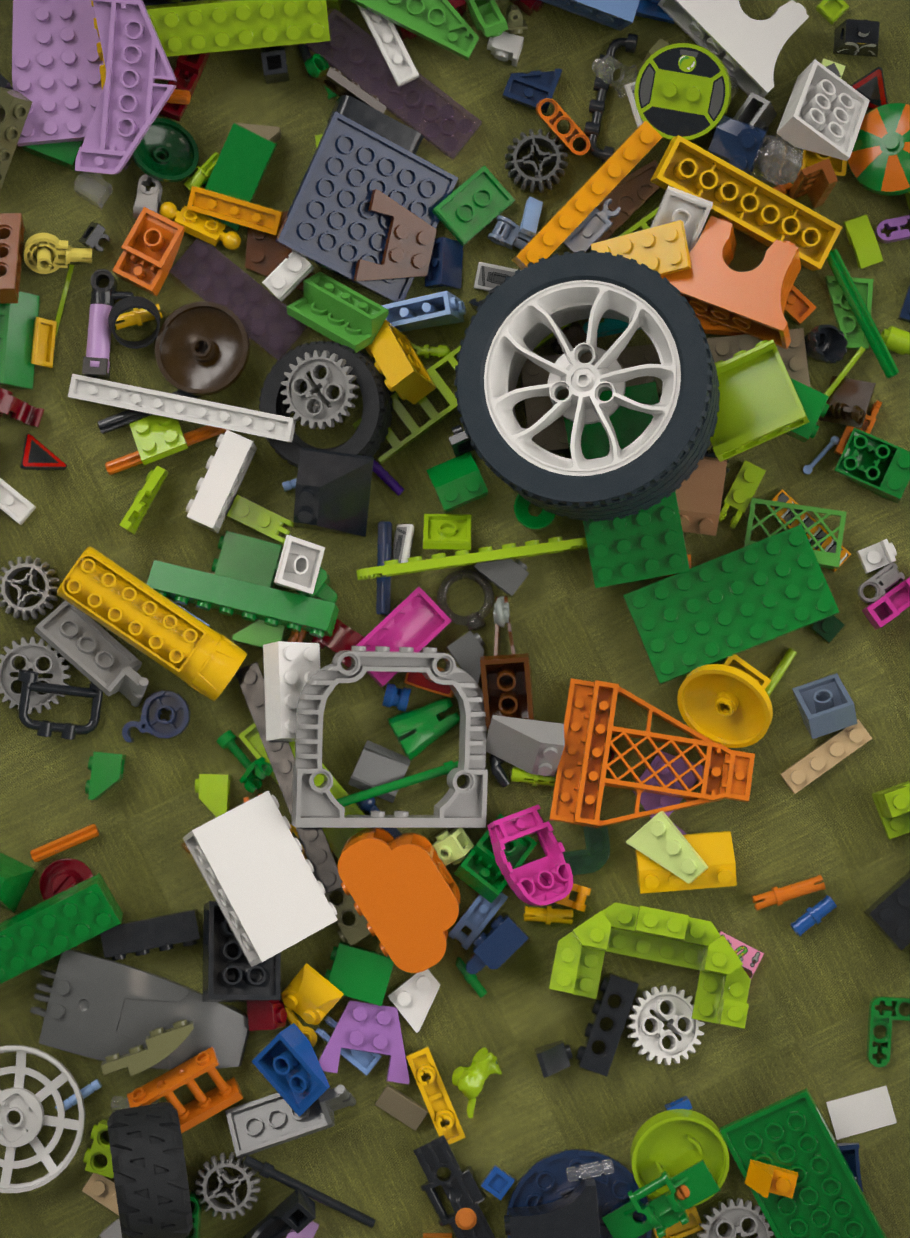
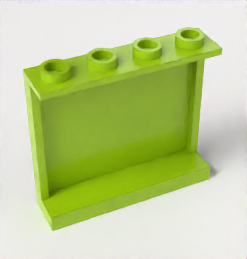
M773 339L761 341L755 345V348L748 351H739L729 360L715 362L720 398L719 412H717L718 420L714 436L710 437L714 453L720 462L809 423Z

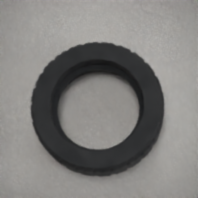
M330 341L305 343L297 346L295 350L291 349L288 353L284 354L281 360H278L273 365L271 372L267 374V378L264 380V387L261 389V396L259 398V410L261 412L290 417V413L286 412L290 405L282 403L287 399V396L280 394L281 391L287 390V386L281 384L282 381H288L289 379L284 375V372H292L289 364L298 365L296 357L305 360V352L310 353L313 357L314 350L320 351L321 355L325 350L330 353V356L333 353L337 354L338 360L345 359L346 364L344 367L351 366L353 368L349 375L357 376L355 381L359 385L363 397V414L354 435L340 446L328 449L313 447L300 439L294 431L292 442L266 437L270 446L275 449V452L282 459L287 460L289 464L297 468L299 467L302 447L368 457L373 456L381 447V443L385 441L393 416L391 414L393 411V400L390 397L391 391L384 383L386 379L384 374L382 375L375 367V362L361 351L355 353V350L348 346Z

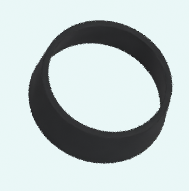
M138 296L127 297L112 307L108 317L109 328L121 345L132 349L143 348L150 345L159 334L160 313L155 304L146 298ZM142 308L153 314L157 321V327L146 339L127 341L115 333V322L118 316L128 309Z

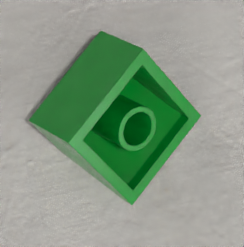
M470 452L426 470L444 513L488 495V489Z

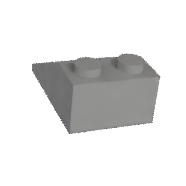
M497 715L492 716L486 736V752L530 774L555 777L565 747L564 724Z

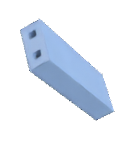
M529 196L526 201L519 232L530 237L535 236L543 206L542 201Z

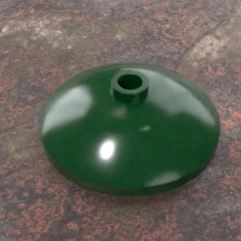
M156 118L133 152L132 158L136 165L148 176L163 182H178L186 179L193 173L198 164L199 152L194 138L184 127L168 119Z

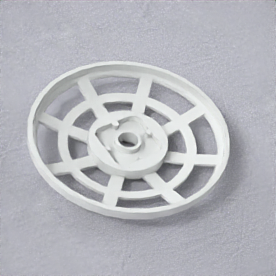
M24 1045L0 1046V1054L16 1052V1066L0 1068V1076L15 1073L14 1087L4 1090L0 1089V1144L6 1146L5 1158H0V1167H3L0 1193H20L31 1191L47 1184L70 1164L82 1142L85 1129V1106L77 1082L60 1061L37 1048ZM26 1054H33L47 1060L57 1067L61 1074L53 1081H50L42 1073L26 1067ZM25 1075L36 1078L45 1087L36 1094L24 1089ZM67 1081L70 1083L77 1099L79 1120L65 1118L64 1103L57 1089ZM51 1094L57 1106L58 1117L44 1115L41 1102ZM10 1111L19 1112L21 1116L19 1123L14 1124L9 1121L8 1114ZM43 1125L54 1126L56 1131L53 1138L44 1147L37 1135ZM63 1129L77 1130L71 1150L57 1166L50 1153L58 1144ZM29 1143L36 1152V1155L33 1157L14 1161L16 1147ZM42 1161L49 1172L45 1176L31 1182L10 1184L13 1169L28 1167Z

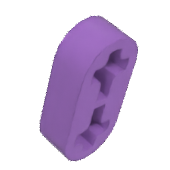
M910 215L882 221L876 227V239L882 243L910 239L909 229H900L907 222L910 224ZM884 226H886L887 230L895 229V231L889 234V237H886L885 233L881 234Z

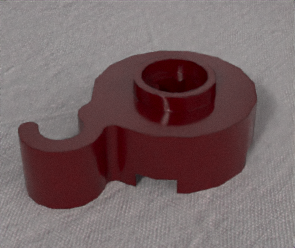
M0 388V416L3 417V414H11L10 419L39 428L45 409L33 407L12 396V392Z

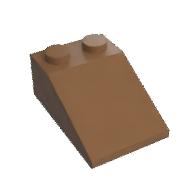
M704 457L703 460H699L697 463L698 467L690 475V478L687 481L684 480L681 483L682 486L675 491L683 532L716 536L727 460L720 462L718 458Z

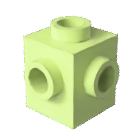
M456 828L450 832L447 829L442 831L435 837L437 841L433 844L438 857L445 866L450 863L456 865L466 858L465 855L474 846L463 828Z

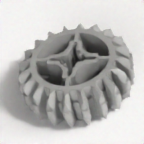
M31 556L26 557L25 563L22 557H17V565L10 560L8 565L11 569L1 568L2 572L6 574L4 577L0 575V581H2V584H0V590L2 591L0 592V599L4 598L0 602V607L8 605L5 612L10 614L14 611L13 617L17 619L22 614L23 620H28L30 613L33 619H38L37 611L45 616L47 613L44 607L46 606L49 609L54 607L49 601L51 599L58 601V597L52 594L59 588L53 587V584L58 583L59 579L50 578L56 573L55 570L50 569L47 571L49 564L45 562L41 565L40 558H36L33 564ZM30 569V572L26 573L22 580L13 579L20 571ZM37 572L44 578L45 591L37 586ZM29 582V586L37 590V592L27 591V594H25L26 591L18 586V584L24 586V584L28 585ZM10 586L15 587L18 591L17 604H15L10 596ZM33 596L42 597L37 604L31 607H24L25 603H28Z
M224 1152L221 1153L220 1161L216 1156H212L211 1162L213 1165L206 1161L203 1164L206 1171H198V1175L203 1179H196L195 1181L196 1185L202 1186L196 1189V1195H204L198 1200L199 1204L207 1202L208 1204L204 1210L207 1212L211 1207L215 1209L212 1213L213 1217H216L218 1212H222L221 1219L223 1220L226 1219L227 1213H230L231 1219H235L236 1211H238L239 1215L244 1216V1207L251 1210L253 1205L250 1201L257 1202L258 1197L253 1193L261 1191V1187L254 1185L261 1181L260 1177H252L257 1171L254 1169L249 1170L248 1166L241 1163L244 1157L234 1160V1152L230 1153L229 1159H226ZM223 1167L237 1169L242 1174L232 1176ZM216 1171L219 1185L210 1191L209 1178ZM246 1180L247 1194L240 1201L237 1187ZM224 1181H226L228 1184L235 1182V1184L231 1188V1191L229 1188L221 1189L225 1184ZM225 1196L233 1204H223L215 1198Z

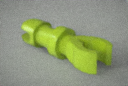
M412 344L418 357L430 358V356H438L439 358H444L451 352L447 345L430 347V344H425L424 347Z

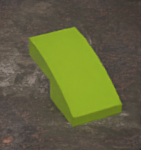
M866 214L843 222L849 244L852 245L858 268L862 269L883 261L878 242Z

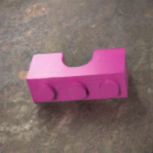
M910 577L862 610L875 630L886 625L910 606Z

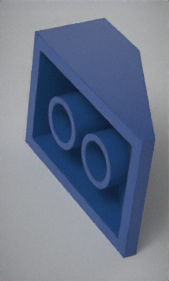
M294 1023L281 1031L251 1061L299 1117L330 1087L310 1041Z

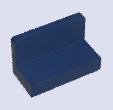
M445 237L435 239L428 274L425 276V287L437 288L446 286L454 289L462 287L463 246L459 241Z

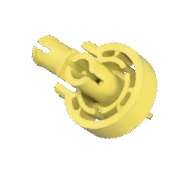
M49 233L34 234L28 238L24 245L23 251L26 265L32 271L39 274H50L59 268H68L70 262L92 263V248H72L68 245V241L59 240L56 236Z

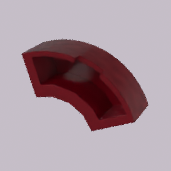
M336 619L331 637L325 635L323 638L312 636L311 642L319 643V647L322 650L326 646L335 653L343 650H351L352 646H356L365 637L346 626L339 619ZM347 656L343 658L341 663L350 668L352 662L350 657Z

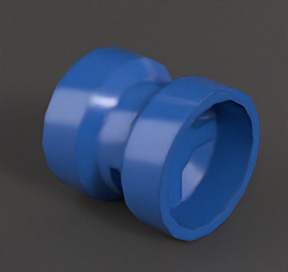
M388 683L382 706L389 708L394 706L398 710L406 712L411 689L406 687L400 689L394 684Z

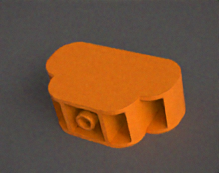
M365 828L351 836L344 844L338 861V873L342 880L341 886L347 895L351 894L354 899V907L360 916L364 915L368 921L366 925L372 936L376 935L380 940L379 946L386 957L390 956L394 964L405 972L419 973L434 966L445 954L448 929L457 920L460 904L459 887L443 861L438 857L435 848L426 837L417 833H405L394 838L385 829Z

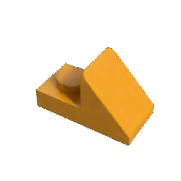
M750 1159L745 1184L765 1198H768L769 1192L793 1198L798 1172Z

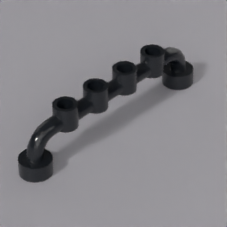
M629 33L627 38L613 40L607 48L606 55L600 54L598 68L603 70L601 77L596 76L593 91H598L596 100L591 99L589 113L593 114L592 122H586L584 133L590 140V153L594 157L601 159L602 165L615 151V147L605 146L604 150L597 147V139L604 113L611 72L614 66L615 53L618 48L626 47L625 52L635 54L638 42V35Z

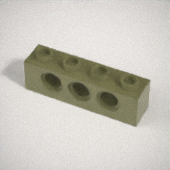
M0 87V190L32 105V101L18 91Z
M341 887L324 895L328 903L331 902L336 908V917L338 919L336 922L340 927V930L337 932L344 943L349 942L351 946L371 933L367 928L366 924L368 921L364 915L360 916L354 907L355 901L351 894L347 895ZM333 891H340L343 894L344 899L342 903L335 904L331 901L330 895ZM350 911L355 914L356 921L354 924L348 925L344 923L342 917L345 912Z

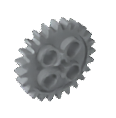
M314 350L312 357L310 353L305 352V360L296 357L298 365L289 364L292 372H284V375L289 379L288 381L281 382L282 385L287 386V390L280 392V394L287 396V399L282 403L290 405L286 412L290 414L295 413L293 420L298 421L301 419L302 426H307L309 423V427L315 429L318 424L319 429H325L327 423L329 427L333 428L334 420L339 423L343 422L342 414L350 416L347 410L348 407L355 408V405L350 401L351 399L358 398L356 394L352 393L353 390L359 388L358 385L352 384V381L357 376L349 375L353 368L351 366L344 367L346 360H338V355L335 353L330 356V353L324 350L321 355L320 351ZM325 367L327 374L323 379H320L319 370ZM308 372L311 373L313 381L308 377ZM306 381L307 390L301 393L300 384ZM317 385L322 386V388L320 389L322 395L317 394V392L319 391ZM338 387L340 394L336 399H333L332 390ZM325 398L331 403V408L328 407ZM315 401L320 402V410L317 413L313 411Z
M22 637L21 645L16 641H12L13 649L5 646L4 650L7 654H0V659L2 660L0 663V694H5L2 702L11 701L9 708L19 705L21 694L16 693L13 689V684L18 680V677L10 676L11 672H19V669L14 665V661L18 656H22L26 660V666L22 670L31 671L32 668L35 672L53 675L52 678H38L37 682L46 681L49 684L70 686L64 682V679L71 678V675L65 674V670L69 669L70 666L63 665L62 662L66 659L59 657V652L53 651V647L50 644L45 646L43 638L40 639L39 643H36L35 637H31L30 643H27L25 637ZM42 657H46L50 661V667L46 671L41 670L38 666V661ZM31 691L28 714H32L34 707H36L38 713H42L43 705L50 710V702L59 704L56 696L64 697L65 695L41 694Z
M728 1198L727 1206L719 1201L718 1210L711 1206L712 1215H703L707 1223H699L704 1232L697 1233V1236L701 1238H736V1234L746 1237L754 1233L757 1234L755 1238H770V1236L774 1235L773 1231L768 1229L770 1227L768 1221H764L766 1218L763 1212L759 1214L760 1206L755 1205L752 1208V1202L749 1200L743 1206L741 1198H737L736 1204H734L732 1199ZM749 1218L751 1226L748 1230L743 1231L741 1227L744 1219ZM726 1222L728 1229L725 1234L720 1235L718 1227L721 1223Z

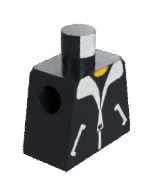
M846 19L834 31L833 54L877 57L880 22Z

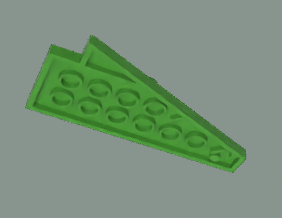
M349 0L467 61L479 40L478 35L448 0Z

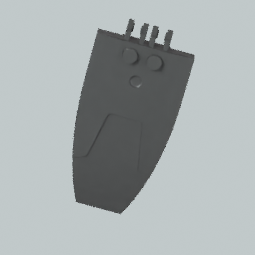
M69 949L61 954L56 972L44 969L40 971V975L53 978L54 982L53 986L38 983L36 987L38 990L51 993L50 996L41 993H35L34 998L38 1001L48 1002L47 1009L31 1007L30 1010L31 1013L44 1017L39 1044L106 1061V1056L118 1052L120 1056L129 1053L128 1049L142 1044L143 1048L147 1047L145 1039L150 1035L149 1031L160 1027L167 1030L173 1028V1023L187 1019V1022L193 1021L194 1029L189 1036L169 1056L150 1068L173 1069L210 1047L214 1048L219 1065L215 1067L216 1069L239 1067L242 1065L250 1033L248 1015L233 1005L229 1006L222 1002H202L203 993L156 974L75 949Z

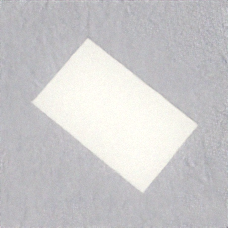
M887 1086L826 1102L837 1140L897 1123Z

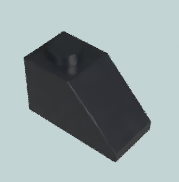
M563 1040L535 1048L544 1078L571 1066L569 1059H573L569 1044L564 1046Z

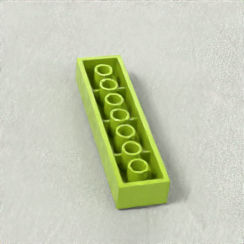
M202 0L145 6L167 57L330 41L326 0Z

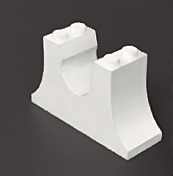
M660 0L658 3L697 45L710 50L722 61L729 77L748 96L753 92L763 98L774 87V67L780 50L788 38L809 17L804 6L796 3L794 0L779 7L766 20H755L748 17L741 9L739 0Z

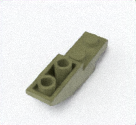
M183 1019L173 1023V1028L164 1030L163 1027L151 1030L149 1031L150 1035L145 1039L147 1047L143 1048L141 1044L128 1049L129 1053L120 1056L118 1052L106 1056V1061L101 1064L103 1074L105 1075L128 1067L130 1076L156 1065L184 1042L194 1029L193 1021L187 1022V1019Z

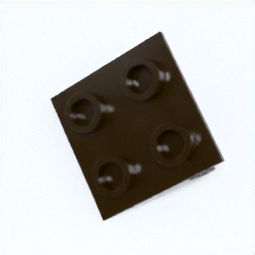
M832 376L829 387L838 376ZM844 378L828 398L826 403L829 404V408L825 416H820L818 420L862 429L876 383Z

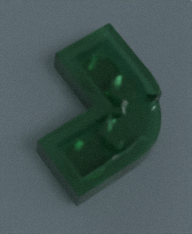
M583 826L586 849L563 852L565 862L570 864L573 875L596 872L607 862L610 855L608 826L599 828Z

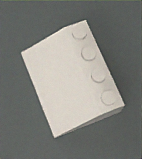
M815 59L798 76L776 133L794 147L847 161L851 156L870 100Z

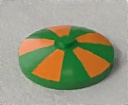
M892 103L882 105L864 116L851 156L847 162L856 181L873 193L895 196L910 192V104Z

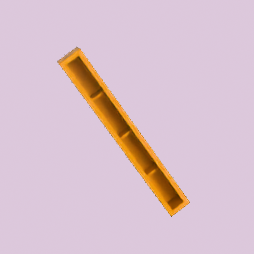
M644 121L524 246L512 261L522 270L528 267L527 264L531 262L535 264L539 262L538 259H547L661 140L662 136L647 121Z

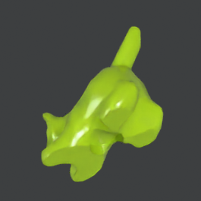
M483 1047L475 1054L470 1067L459 1066L452 1075L453 1085L457 1086L459 1091L468 1099L466 1110L470 1119L473 1118L476 1098L482 1091L488 1076L491 1074H502L497 1057L491 1052L488 1053L486 1047Z

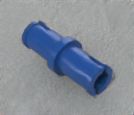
M826 895L812 908L808 907L806 913L791 923L790 926L800 937L814 924L818 925L821 923V919L834 908H837V905L830 896Z

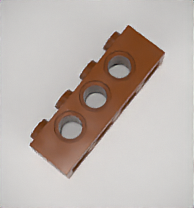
M0 213V303H18L25 232L21 213Z

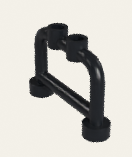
M19 670L18 680L22 681L18 715L21 723L26 728L37 730L38 736L51 737L52 732L61 733V738L74 740L76 734H88L98 726L103 691L90 681V688L37 682L38 672ZM31 691L93 698L89 722L86 725H76L73 723H56L30 719L28 708Z

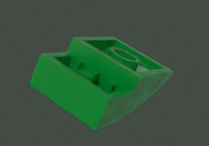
M499 814L494 821L504 818V816ZM487 829L454 874L492 903L507 885V881L495 861ZM528 835L504 844L507 862H510L513 869L520 867L537 845V842Z

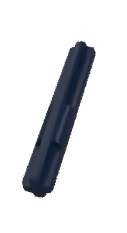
M389 521L378 523L377 566H384V561L391 560L392 523ZM391 576L377 578L376 614L389 615Z

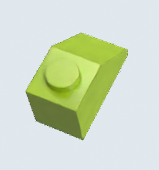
M199 774V779H195V793H199V799L216 817L230 811L231 775Z

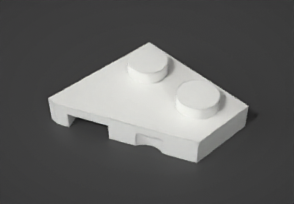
M429 969L414 974L388 995L389 999L416 1033L420 1031L441 985Z

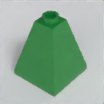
M0 852V906L15 913L36 869Z

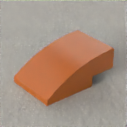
M144 207L121 247L123 252L112 271L117 277L157 297L174 263L185 227Z

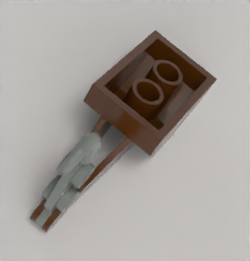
M508 596L496 597V603H494V656L480 657L487 730H489L493 715L534 720L529 653L515 654ZM505 623H507L512 654L500 655L501 627H505Z

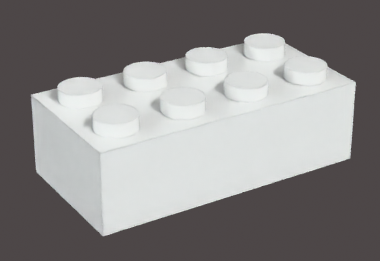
M226 430L224 435L220 434L215 446L218 448L216 454L209 457L205 467L208 469L205 478L201 477L195 489L198 493L194 500L190 499L185 511L188 513L187 518L191 522L217 534L257 450L253 441L229 430Z
M277 641L263 645L266 741L296 742L297 704L308 680L320 670L319 643Z

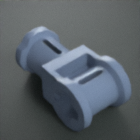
M500 215L496 219L498 222L494 230L487 236L492 242L511 250L513 246L522 250L533 238L519 232L520 226Z

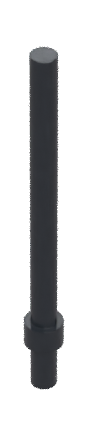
M249 1155L243 1161L244 1165L258 1171L260 1176L266 1179L270 1177L294 1190L299 1188L308 1197L370 1228H373L376 1219L274 1169V1165L266 1161L262 1163Z

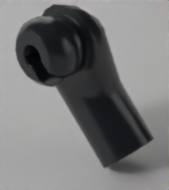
M491 754L489 760L492 775L501 788H504L511 783L510 778L500 765L506 761Z

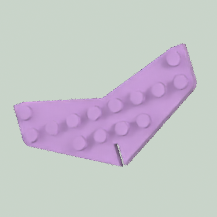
M92 0L105 62L106 79L84 142L76 156L75 171L110 175L120 173L177 87L175 85L155 83V79L177 81L143 0Z

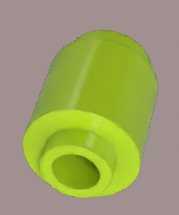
M890 326L888 329L884 328L881 337L888 350L900 355H910V332L894 326Z

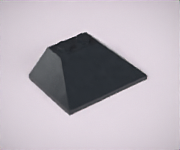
M302 447L295 490L293 517L295 527L366 537L374 457Z

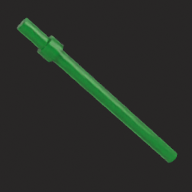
M447 761L443 763V766L336 800L345 807L436 777L447 776L452 769L458 768V761Z

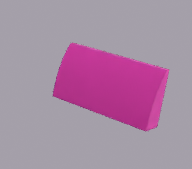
M418 587L356 646H366V651H375V646L390 647V651H399V647H414V652H420L452 620ZM366 671L381 688L398 673Z

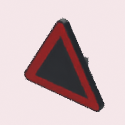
M877 67L850 85L870 100L868 108L875 109L888 104L883 69L881 67Z
M29 433L26 435L20 465L22 469L37 471L66 469V463Z

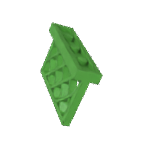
M751 498L744 547L758 542L750 540L751 531L756 527L760 526L767 535L766 538L777 534L782 529L784 531L788 530L786 526L797 519L802 524L805 533L815 543L811 546L812 549L817 546L820 550H813L820 567L838 569L847 512ZM755 505H765L771 514L760 521L754 513ZM770 506L779 508L773 511V509ZM783 508L789 509L795 516L785 524L776 515ZM795 510H799V511H802V512L799 513V514H797V513L795 512ZM806 512H813L818 521L807 528L800 516ZM819 514H826L822 518L819 516ZM830 515L839 516V527L831 532L823 520ZM774 516L781 527L770 534L762 523ZM753 518H754V519L756 520L757 524H755V525L752 527ZM821 523L828 532V535L817 541L810 530ZM838 531V537L836 538L834 533ZM831 536L836 543L835 553L825 552L820 543Z

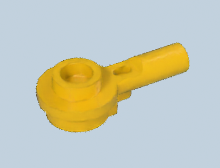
M286 1007L285 1010L289 1023H294L307 1037L312 1047H314L317 1042L315 1030L309 1026H303L293 1010Z

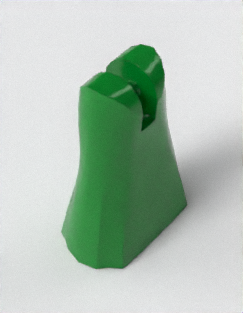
M450 697L387 718L392 731L410 761L460 722L458 712L445 716L446 718L443 720L439 717V713H444L454 705Z

